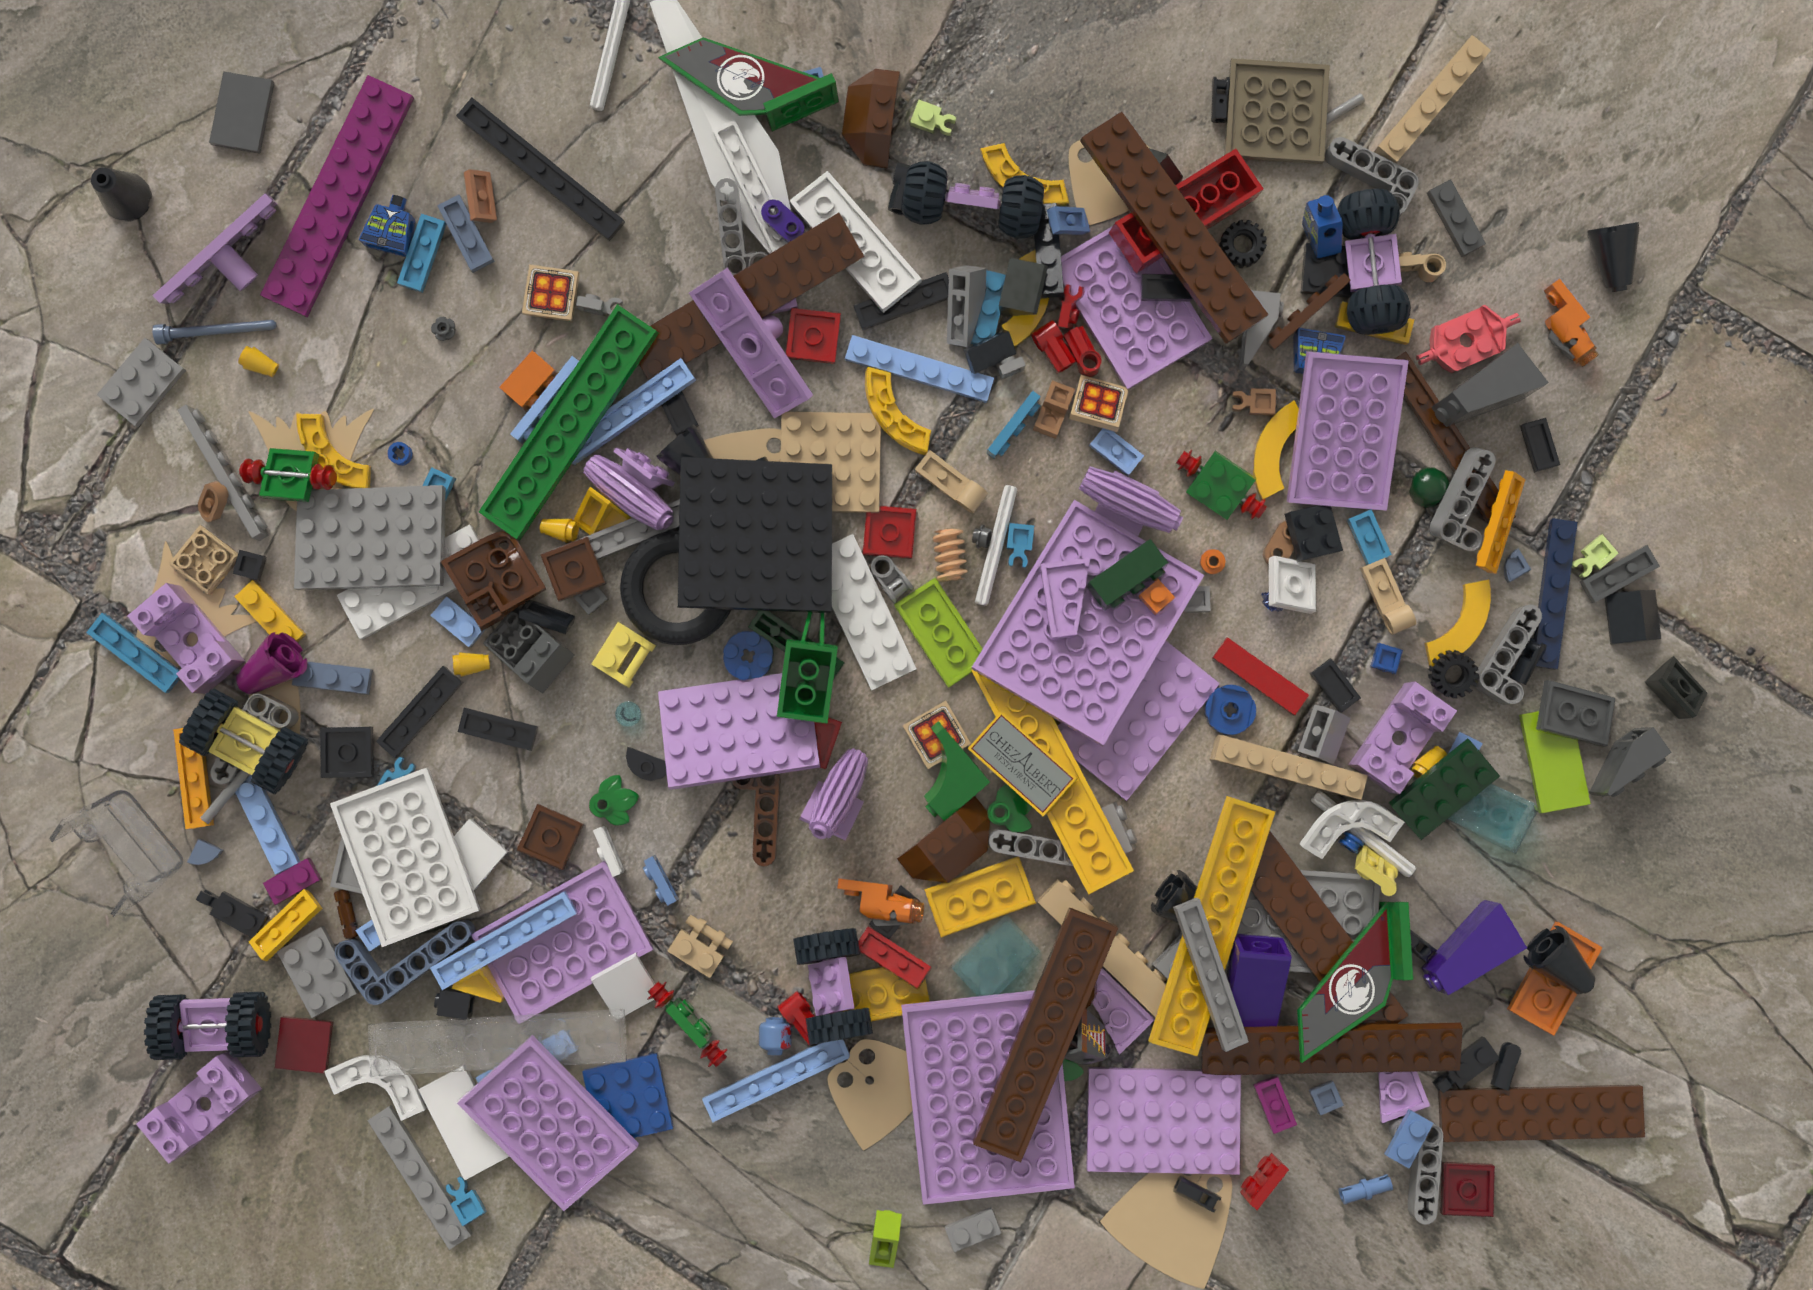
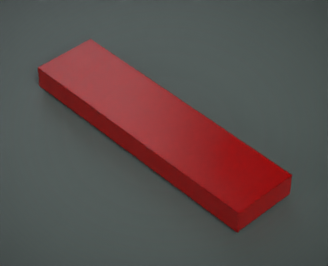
M1228 637L1225 638L1212 657L1293 716L1296 715L1309 694Z

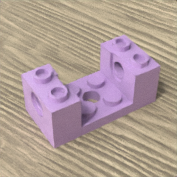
M165 583L127 615L143 635L156 637L182 668L176 674L192 693L206 694L245 662L182 586ZM194 632L198 637V642L191 647L187 644V636Z
M1417 682L1404 683L1348 765L1361 774L1368 775V779L1388 793L1400 794L1414 774L1409 768L1434 732L1444 731L1457 710ZM1396 731H1400L1404 735V742L1401 745H1396L1392 740V736Z
M230 1051L212 1059L196 1073L198 1076L168 1102L154 1108L136 1124L168 1164L184 1156L262 1090L241 1062L230 1055ZM202 1097H207L211 1101L209 1110L201 1108L200 1099Z

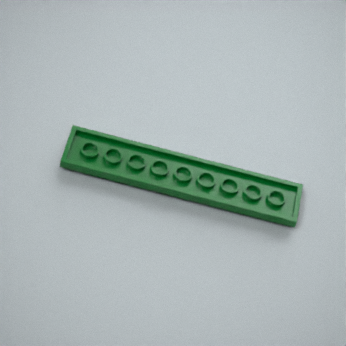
M618 304L616 305L479 510L480 514L515 539H522L658 336V331Z

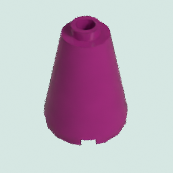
M271 633L264 639L237 674L238 688L247 694H254L301 676L307 670L308 663L307 658L303 660L300 654L303 651L302 647L294 638L286 633Z

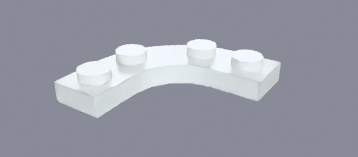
M1366 800L1345 801L1325 811L1314 822L1300 842V845L1323 859L1336 839L1349 829L1363 827L1391 842L1404 824V821L1376 803Z
M363 1055L324 1071L334 1095L357 1084L366 1082L375 1083L383 1087L390 1095L401 1121L427 1109L411 1074L402 1065L390 1058L378 1055Z

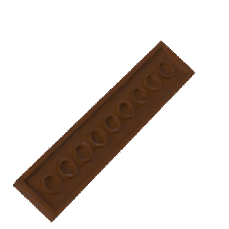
M1122 111L1081 138L1080 142L1225 344H1228L1269 315Z
M837 213L735 274L733 277L760 317L764 318L865 256L840 213ZM694 300L650 326L658 331L659 334L639 365L647 379L650 380L680 358L687 364L722 343V341Z
M1269 830L1250 891L1320 983L1353 941ZM1390 991L1386 1005L1359 1024H1398L1408 1014Z
M1069 907L976 1131L973 1145L1018 1162L1022 1161L1118 930L1117 925Z
M1461 1022L1359 1024L1303 1063L1300 1062L1298 1026L1244 1027L1249 1042L1227 1052L1221 1048L1215 1027L1206 1028L1202 1041V1074L1261 1075L1460 1071L1463 1028Z

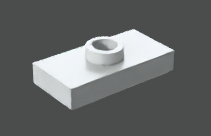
M602 826L593 830L600 846L597 848L598 855L602 862L606 861L612 877L624 873L625 870L607 827Z

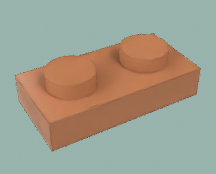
M468 169L464 172L470 221L492 223L497 220L491 174L487 171Z

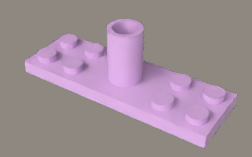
M266 193L262 195L152 296L159 303L175 304L184 296L182 291L187 286L193 287L202 280L203 277L200 274L212 263L239 291L244 290L258 277V274L231 246L243 235L248 237L258 228L256 223L261 219H269L277 211L274 208L277 203Z
M728 268L689 292L773 418L782 415L813 396L776 340L783 333L781 321L773 315L761 318Z

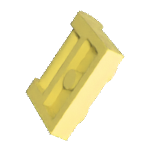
M617 622L591 664L630 688L634 675L650 651L653 652L656 645L620 622ZM637 642L642 645L625 673H619L618 670L635 643Z
M1364 844L1363 847L1361 846L1358 849L1359 853L1357 854L1355 864L1357 873L1366 880L1371 879L1380 885L1384 895H1394L1397 890L1395 878L1398 876V869Z

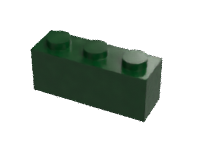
M1149 539L1090 580L1087 588L1104 611L1110 607L1115 610L1125 602L1124 597L1130 593L1134 596L1146 587L1144 583L1150 579L1156 581L1166 573L1164 569L1167 567L1168 561L1152 540Z

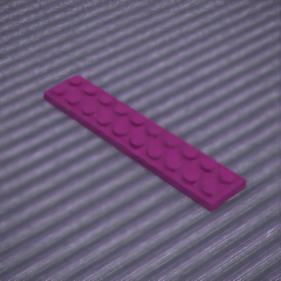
M367 75L260 296L308 318L414 100L411 94Z

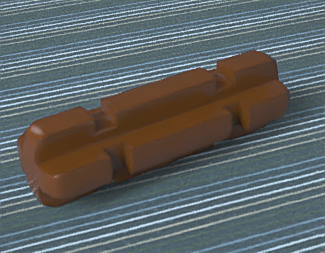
M349 891L334 892L335 902L339 904L337 910L341 926L344 925V929H342L344 938L357 937L358 934L355 930L358 927L354 924L356 918L352 902L349 903V899H351Z

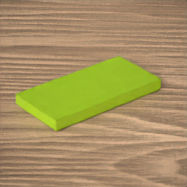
M936 577L894 604L896 610L948 688L972 673L971 668L981 653L982 647Z
M1539 711L1520 714L1519 718L1538 812L1546 813L1591 804L1578 740L1536 730Z

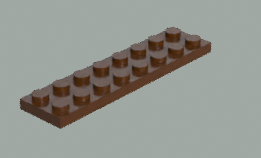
M1639 1084L1510 1087L1509 1091L1502 1088L1448 1089L1444 1093L1440 1090L1438 1091L1439 1127L1443 1131V1142L1645 1137L1643 1086Z

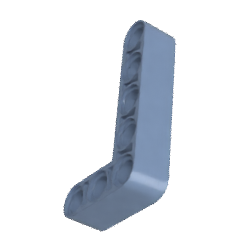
M466 919L452 923L385 973H383L366 947L358 939H348L340 942L335 948V957L369 1004L379 1005L391 999L428 972L430 967L443 961L472 939L471 935L475 933V926ZM459 925L466 928L467 934L465 938H460L456 933ZM438 940L443 941L446 945L444 953H440L436 949ZM347 944L351 945L354 949L352 958L348 957L345 953ZM418 955L422 956L425 960L424 968H419L415 963ZM362 965L366 966L369 970L367 978L362 977L360 974V967ZM396 971H401L404 974L403 983L396 981ZM376 986L381 987L384 991L381 999L374 994Z

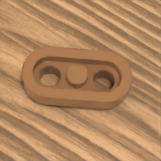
M218 481L205 484L198 500L200 515L206 522H212L221 518L229 497L227 488Z
M1286 521L1278 525L1264 548L1263 558L1268 565L1269 558L1274 556L1273 551L1275 549L1280 550L1281 557L1288 559L1294 551L1291 537L1286 534V529L1288 528Z

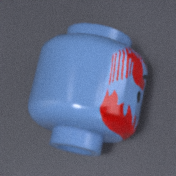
M768 1017L766 1022L760 1024L759 1046L767 1050L768 1055H782L783 1050L791 1047L792 1026L786 1022L785 1018Z

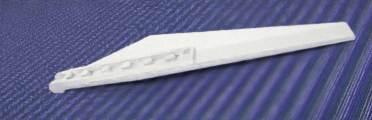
M654 0L650 2L667 53L702 38L677 0ZM673 70L711 184L715 187L717 182L724 178H731L738 184L743 223L769 254L788 242L784 241L763 221L761 215L762 206L768 200L775 199L791 210L778 149L755 115H737ZM725 182L724 187L720 188V191L726 194V202L728 204L736 205L735 199L730 201V193L734 192V188L730 187L728 182ZM772 208L769 211V214L776 215L778 213V210L776 208ZM794 225L788 226L787 230L789 232L795 231Z

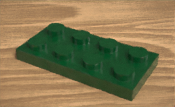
M1467 738L1388 803L1418 838L1422 840L1497 780L1500 775Z

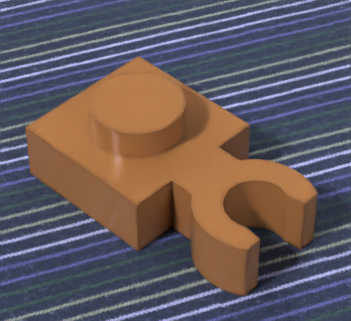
M1251 388L1250 395H1246L1242 391L1233 392L1232 397H1238L1242 400L1241 405L1232 406L1233 411L1238 412L1244 408H1249V415H1275L1276 389Z

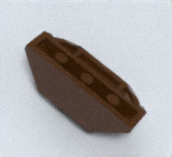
M874 69L848 86L842 136L863 166L888 169L900 77L899 71Z
M976 796L972 797L948 819L941 822L898 857L897 860L913 879L949 883L988 851L990 820L987 810Z

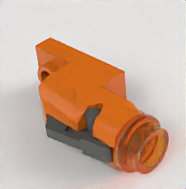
M1559 278L1544 290L1547 294V300L1559 309L1545 320V324L1550 330L1548 339L1570 360H1573L1576 364L1579 363L1583 367L1599 355L1596 352L1597 347L1589 338L1585 328L1580 327L1581 324L1591 317Z
M838 878L837 889H845L844 895L859 896V892H862L860 913L872 919L875 926L908 925L909 923L922 922L924 902H918V899H909L895 893L891 896L893 885Z

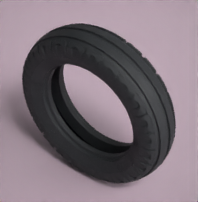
M679 530L665 531L642 542L629 556L623 568L620 582L622 604L630 621L647 637L669 645H687L707 638L720 628L731 610L705 609L692 620L673 623L658 618L649 609L643 592L645 576L658 559L672 553H678Z

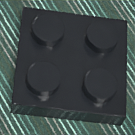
M1306 242L1304 245L1301 293L1314 294L1318 292L1321 294L1327 289L1325 283L1335 274L1340 277L1345 273L1349 277L1345 246H1342L1341 253L1317 259L1311 244ZM1348 283L1334 297L1350 298L1352 296L1350 284Z
M1318 505L1284 514L1297 562L1343 551L1331 506Z
M373 727L320 728L321 778L374 777Z

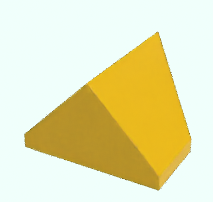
M590 487L573 521L578 522L579 527L591 535L629 520L631 517Z
M487 965L462 978L452 986V989L499 1003L506 1000Z

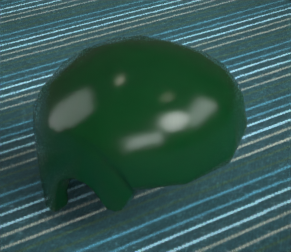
M1425 467L1420 469L1412 478L1409 494L1416 504L1424 508L1435 507L1441 503L1450 483L1444 472L1434 467Z

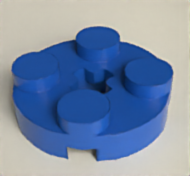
M743 631L735 634L728 640L723 649V660L726 669L731 675L740 680H747L765 676L773 663L774 653L769 641L754 631ZM746 649L749 652H755V655L752 657L754 661L751 663L747 660L743 661L741 658L744 656L743 651Z
M1224 685L1215 689L1205 703L1207 723L1221 734L1235 735L1241 733L1253 723L1256 716V704L1248 694L1249 692L1243 687ZM1229 703H1233V708L1237 709V712L1231 714V717H1228L1227 712L1224 711V706H1228Z

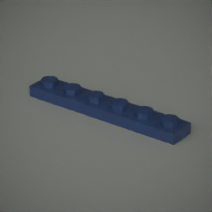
M1555 518L1549 521L1538 603L1542 619L1534 633L1536 643H1544L1547 648L1536 667L1556 670L1559 666L1578 523L1575 521Z

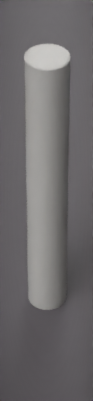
M1359 93L1327 113L1326 125L1365 102L1363 95Z
M240 770L200 818L209 824L250 774Z

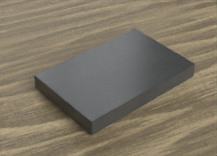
M223 71L209 143L213 146L260 154L274 82L271 79Z
M1546 680L1543 685L1536 730L1606 747L1609 742L1615 697Z

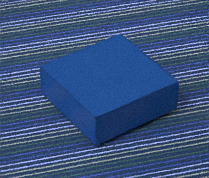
M1377 643L1370 667L1396 674L1403 650Z

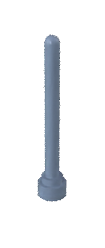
M274 320L181 328L157 324L153 325L152 332L155 343L160 345L168 344L169 341H173V338L273 330L276 328V322Z

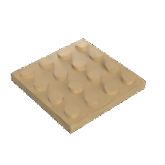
M783 413L781 416L780 462L832 464V512L879 513L881 426L873 413Z

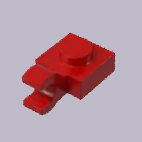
M1067 284L1064 288L1065 299L1064 302L1062 301L1058 326L1073 329V324H1077L1079 317L1076 302L1084 296L1085 290L1084 287L1079 286L1078 293L1073 296L1071 294L1072 285Z

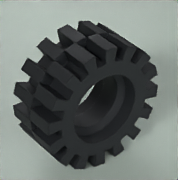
M1251 220L1233 222L1227 227L1220 239L1219 247L1234 267L1235 265H1239L1238 268L1250 267L1260 259L1266 249L1267 244L1265 242L1267 238L1266 236L1263 237V228L1259 230V224L1255 223L1252 225ZM1244 235L1251 240L1252 248L1249 252L1241 253L1235 249L1234 239L1237 236Z
M1447 650L1445 651L1446 655L1443 653L1438 654L1440 659L1434 658L1432 660L1435 663L1434 667L1429 666L1428 669L1432 672V674H1428V678L1432 680L1430 682L1431 685L1446 697L1457 698V695L1464 697L1466 696L1465 691L1471 693L1473 690L1470 686L1476 687L1477 685L1474 678L1479 679V674L1475 672L1479 670L1478 666L1474 664L1475 661L1456 650L1454 652ZM1454 665L1460 666L1462 670L1460 678L1454 683H1448L1445 678L1447 670Z

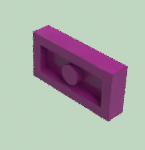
M306 858L265 881L263 885L274 905H278L303 889L322 880L311 858Z
M1273 1076L1253 1084L1273 1134L1297 1125L1278 1076Z

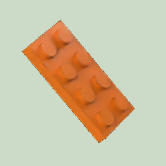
M1555 921L1551 930L1556 929L1554 926L1557 925L1563 927L1591 969L1603 947ZM1529 968L1507 1010L1554 1036L1577 994L1536 970Z

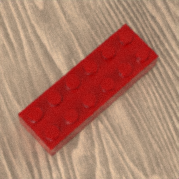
M1236 148L1175 185L1207 230L1256 200L1264 189ZM1132 213L1116 221L1109 231L1110 236L1136 274L1163 257Z

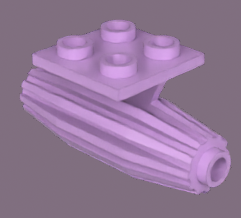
M615 448L614 453L623 459L622 466L599 454L594 455L586 462L583 469L584 475L603 496L629 516L658 531L667 529L672 524L674 519L672 509L653 489L661 484L672 487L675 482L668 478L669 473L666 470L650 464L651 459L641 452L637 454L629 448L626 451Z
M1090 466L1079 487V490L1098 502L1095 510L1096 513L1136 536H1139L1143 526L1170 533L1172 529L1177 531L1183 519L1180 516L1181 510L1158 495V491L1117 471L1111 473Z
M848 749L830 770L825 782L818 781L799 820L808 823L809 830L818 839H829L834 835L846 841L864 801L858 799L857 796L863 785L868 757L860 750Z

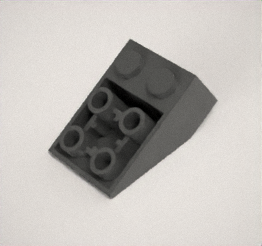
M516 608L503 618L483 644L523 681L539 692L544 693L575 654L542 626L518 618L521 609Z
M1634 728L1613 743L1589 791L1591 795L1615 797L1625 790L1623 786L1630 781L1632 783L1637 782L1646 775L1644 772L1650 767L1656 768L1666 761L1665 757L1672 752L1655 728Z

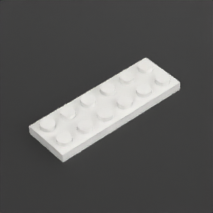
M828 171L789 201L791 207L810 229L840 213L865 256L847 267L846 270L883 313L922 282L921 277Z
M471 525L444 538V559L479 540ZM444 569L443 586L347 589L338 594L337 597L359 639L363 640L457 589Z
M849 535L832 543V608L872 691L917 669L854 535Z

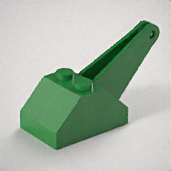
M808 612L801 641L791 639L786 641L777 717L828 723L838 646L824 644L825 613H819L818 643L807 642L813 617L811 612Z

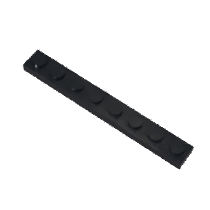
M473 97L456 115L461 122L607 240L610 241L625 224L624 219Z

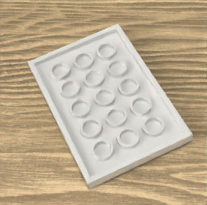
M429 767L330 803L382 947L481 910Z

